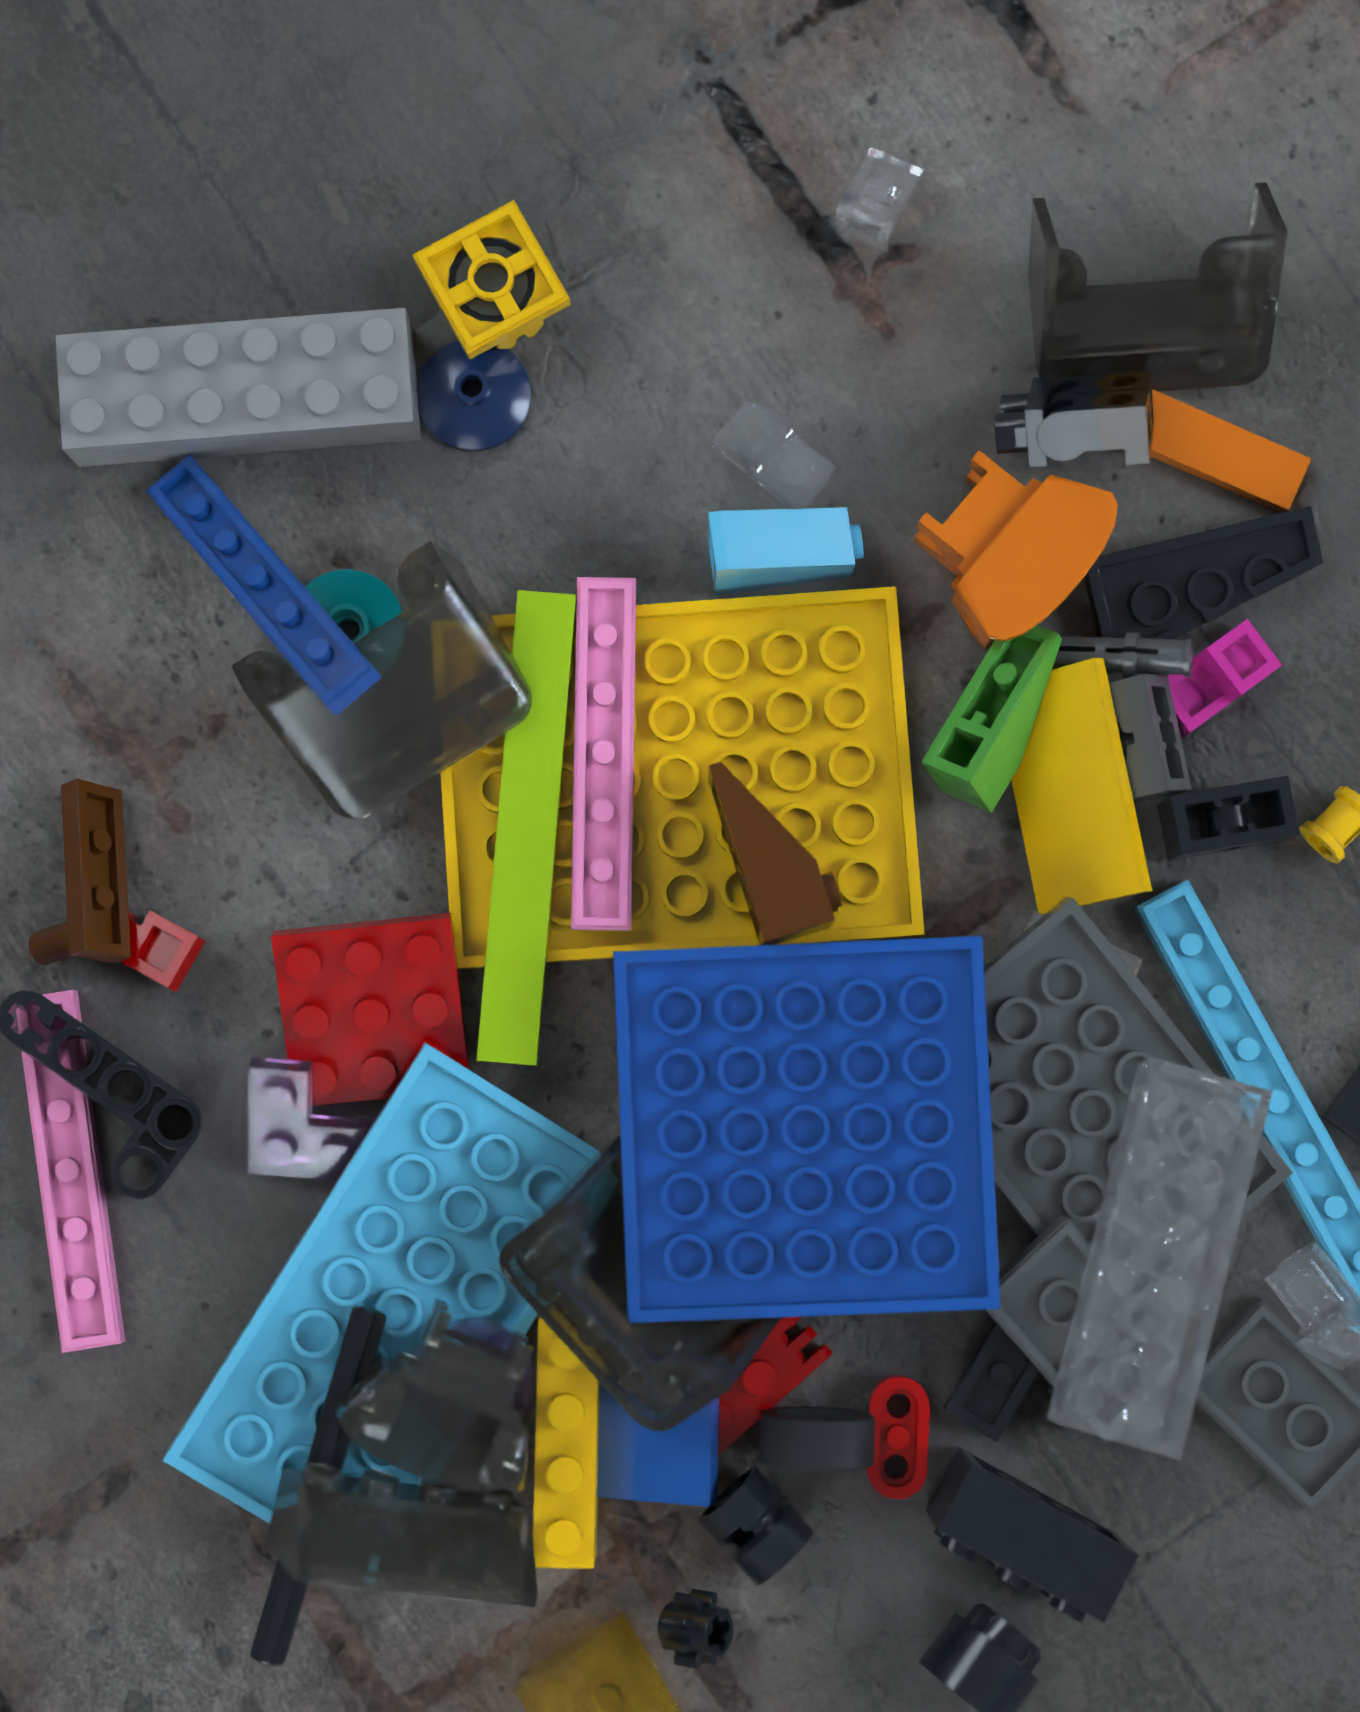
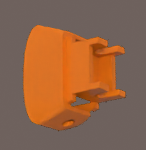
M978 450L969 465L972 470L965 478V482L973 487L971 492L943 525L926 512L918 521L917 529L919 532L915 535L914 542L957 576L951 583V587L955 591L951 602L969 633L981 647L986 649L994 640L1004 642L1022 636L1043 622L1086 576L1103 552L1116 523L1118 504L1112 492L1052 474L1043 482L1032 478L1024 486Z

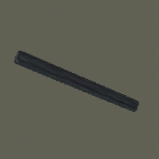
M355 1306L351 1310L250 1650L251 1658L266 1666H282L286 1662L387 1321L386 1314L375 1308Z

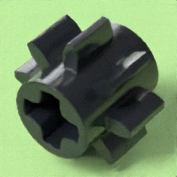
M693 1588L690 1594L676 1592L674 1594V1601L669 1602L661 1611L658 1620V1636L662 1643V1649L675 1651L674 1665L699 1670L702 1663L715 1665L717 1657L723 1655L728 1650L733 1638V1621L728 1608L716 1607V1592Z

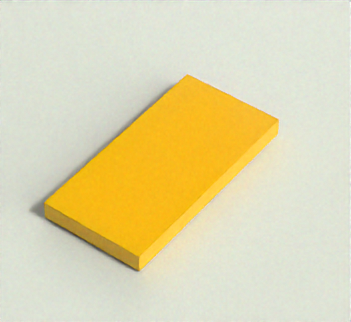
M1091 658L1053 669L1021 764L1011 779L1039 915H1045L1065 897H1073L1079 906L1083 907L1152 891L1104 658Z

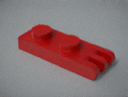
M780 1317L710 1379L719 1381L718 1455L761 1418V1411L773 1408L833 1354V1351L824 1343L815 1348L806 1358L800 1350L817 1336L816 1331L808 1325L792 1339L785 1333L801 1317Z

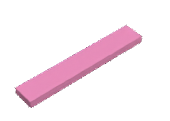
M577 577L572 930L631 931L636 578Z
M77 990L43 994L45 998L82 1023ZM33 1005L28 1011L17 1008L16 1015L19 1034L26 1028H29L41 1035L45 1042L36 1049L46 1054L53 1036L65 1028L66 1025L58 1020L52 1032L38 1020L37 1013L40 1009L39 1007ZM74 1038L62 1045L59 1051V1061L65 1068L71 1071H79L88 1066L85 1040ZM21 1051L62 1353L121 1344L126 1342L93 1100Z

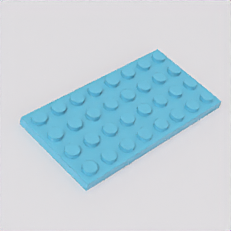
M424 1042L164 1454L163 1461L274 1527L286 1532L351 1310L355 1306H368L386 1314L387 1321L318 1550L322 1555L372 1583L622 1180V1164Z

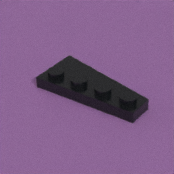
M1308 506L1101 555L1084 579L1097 637L1125 638L1126 632H1139L1140 638L1176 639L1228 613L1233 608L1259 597L1323 563L1312 508Z

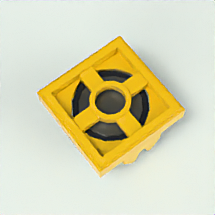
M514 200L412 254L416 266L469 360L496 345L498 349L513 348L520 336L526 335L529 338L535 336L544 325V319L571 305L570 297ZM504 240H507V241H509V242H511V243H513V244L519 246L520 248H518V247H516V246H514V245H512V244H510V243H508V242H506V241H504Z

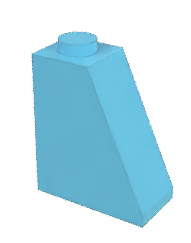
M847 507L708 512L707 542L715 596L852 577L855 559L864 557L859 523L849 524Z

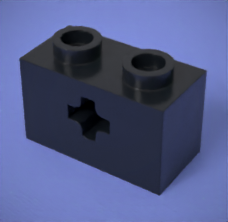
M1288 776L1172 795L1157 804L1168 862L1284 842L1300 834Z

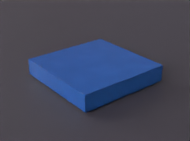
M611 1373L600 1375L597 1497L705 1507L717 1504L719 1381Z

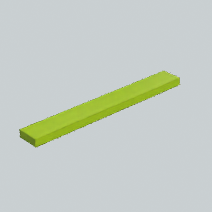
M517 590L477 1061L538 1066L577 605L576 594Z

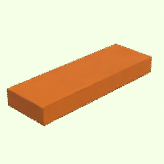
M1152 389L1155 428L1151 457L1276 512L1283 513L1289 511L1311 458Z

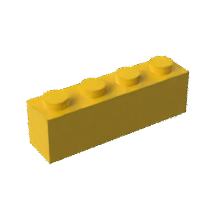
M542 1312L538 1318L533 1568L594 1569L597 1556V1480L602 1313Z

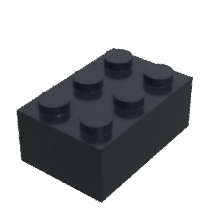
M961 1447L958 1448L926 1509L928 1516L935 1526L934 1534L941 1538L939 1543L971 1562L977 1553L988 1559L987 1563L996 1568L994 1573L998 1577L1025 1592H1028L1031 1584L1040 1587V1592L1051 1599L1049 1604L1081 1623L1087 1614L1103 1623L1105 1622L1139 1556L1115 1532Z

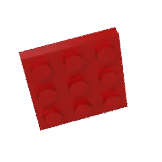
M452 913L273 931L271 942L294 1108L390 1098L424 1042L470 1069Z

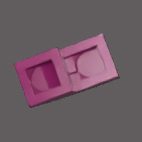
M1248 619L1193 658L1191 677H1184V675L1168 676L1181 739L1282 666L1281 662Z

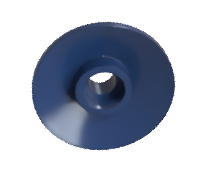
M458 340L438 350L425 364L417 384L418 408L427 428L441 442L463 451H484L505 443L523 425L531 404L530 381L521 361L509 349H498L496 345L469 360ZM470 380H476L483 385L481 393L475 397H467L462 393L463 385Z

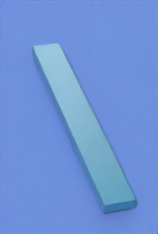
M1187 879L1133 909L1244 1112L1293 1172L1283 1183L1360 1321V1190Z

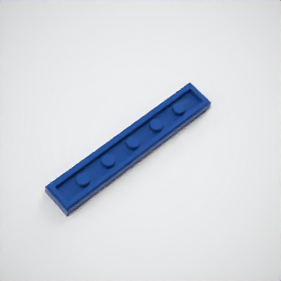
M190 454L146 490L149 496L335 717L382 678Z

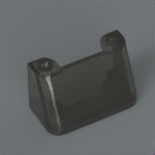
M621 1133L609 1141L516 1232L500 1251L499 1263L501 1271L508 1282L625 1411L641 1426L652 1431L663 1432L674 1428L729 1391L781 1318L630 1323L628 1321Z

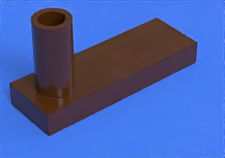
M74 779L61 785L67 921L33 933L29 939V950L33 959L41 965H49L72 956L115 964L131 958L122 790L81 779Z

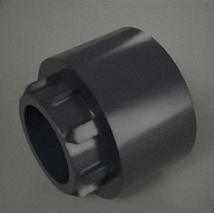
M984 1603L975 1604L965 1618L955 1612L918 1662L976 1711L1017 1712L1039 1682L1031 1672L1041 1660V1650Z

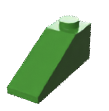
M1036 626L1022 636L1004 642L994 640L921 762L944 794L992 813L1021 764L1062 641L1059 633Z

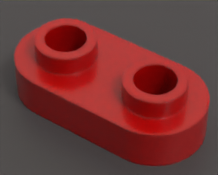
M895 1374L878 1381L869 1395L868 1413L873 1414L875 1418L874 1465L866 1468V1474L872 1487L879 1494L889 1499L900 1500L917 1493L923 1486L927 1476L930 1403L925 1390L916 1380L906 1375ZM895 1394H903L909 1401L908 1409L901 1415H893L887 1410V1402ZM892 1455H900L906 1460L905 1470L897 1476H891L884 1470L885 1461Z

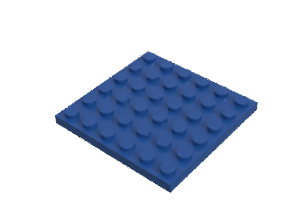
M982 936L613 952L628 1323L1001 1309Z

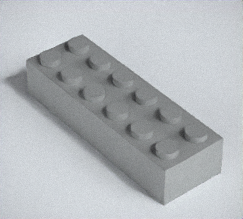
M406 308L56 335L62 450L78 467L184 459L189 454L193 458L421 440L414 335Z

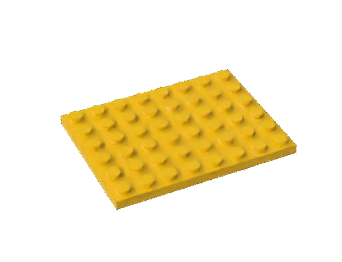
M896 586L636 605L631 931H582L571 929L576 674L575 617L546 963L614 959L613 952L759 946L708 783L709 765L722 762L817 860L821 874L832 872L839 891L842 907H838V911L834 912L836 920L828 929L777 945L850 942L920 937L925 935ZM515 614L431 620L449 913H452L458 970L485 968Z

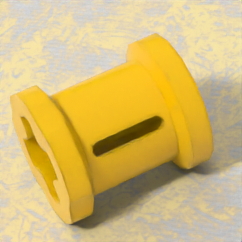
M1340 786L1334 792L1335 800L1313 822L1307 820L1299 827L1300 833L1307 843L1321 856L1335 864L1340 863L1345 858L1344 849L1360 834V795L1347 786Z

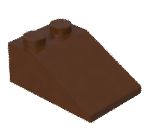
M722 762L709 765L708 783L759 945H777L828 929L836 920L834 912L838 911V907H842L839 891L832 872L821 874L817 860Z

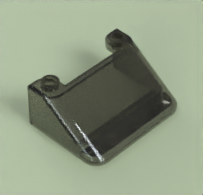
M431 541L410 553L399 568L397 584L409 609L353 643L382 678L336 717L301 676L295 677L288 662L275 653L256 651L231 665L247 697L330 808L336 814L348 819H362L383 808L519 725L527 717L531 708L532 694L529 685L464 565L460 560Z

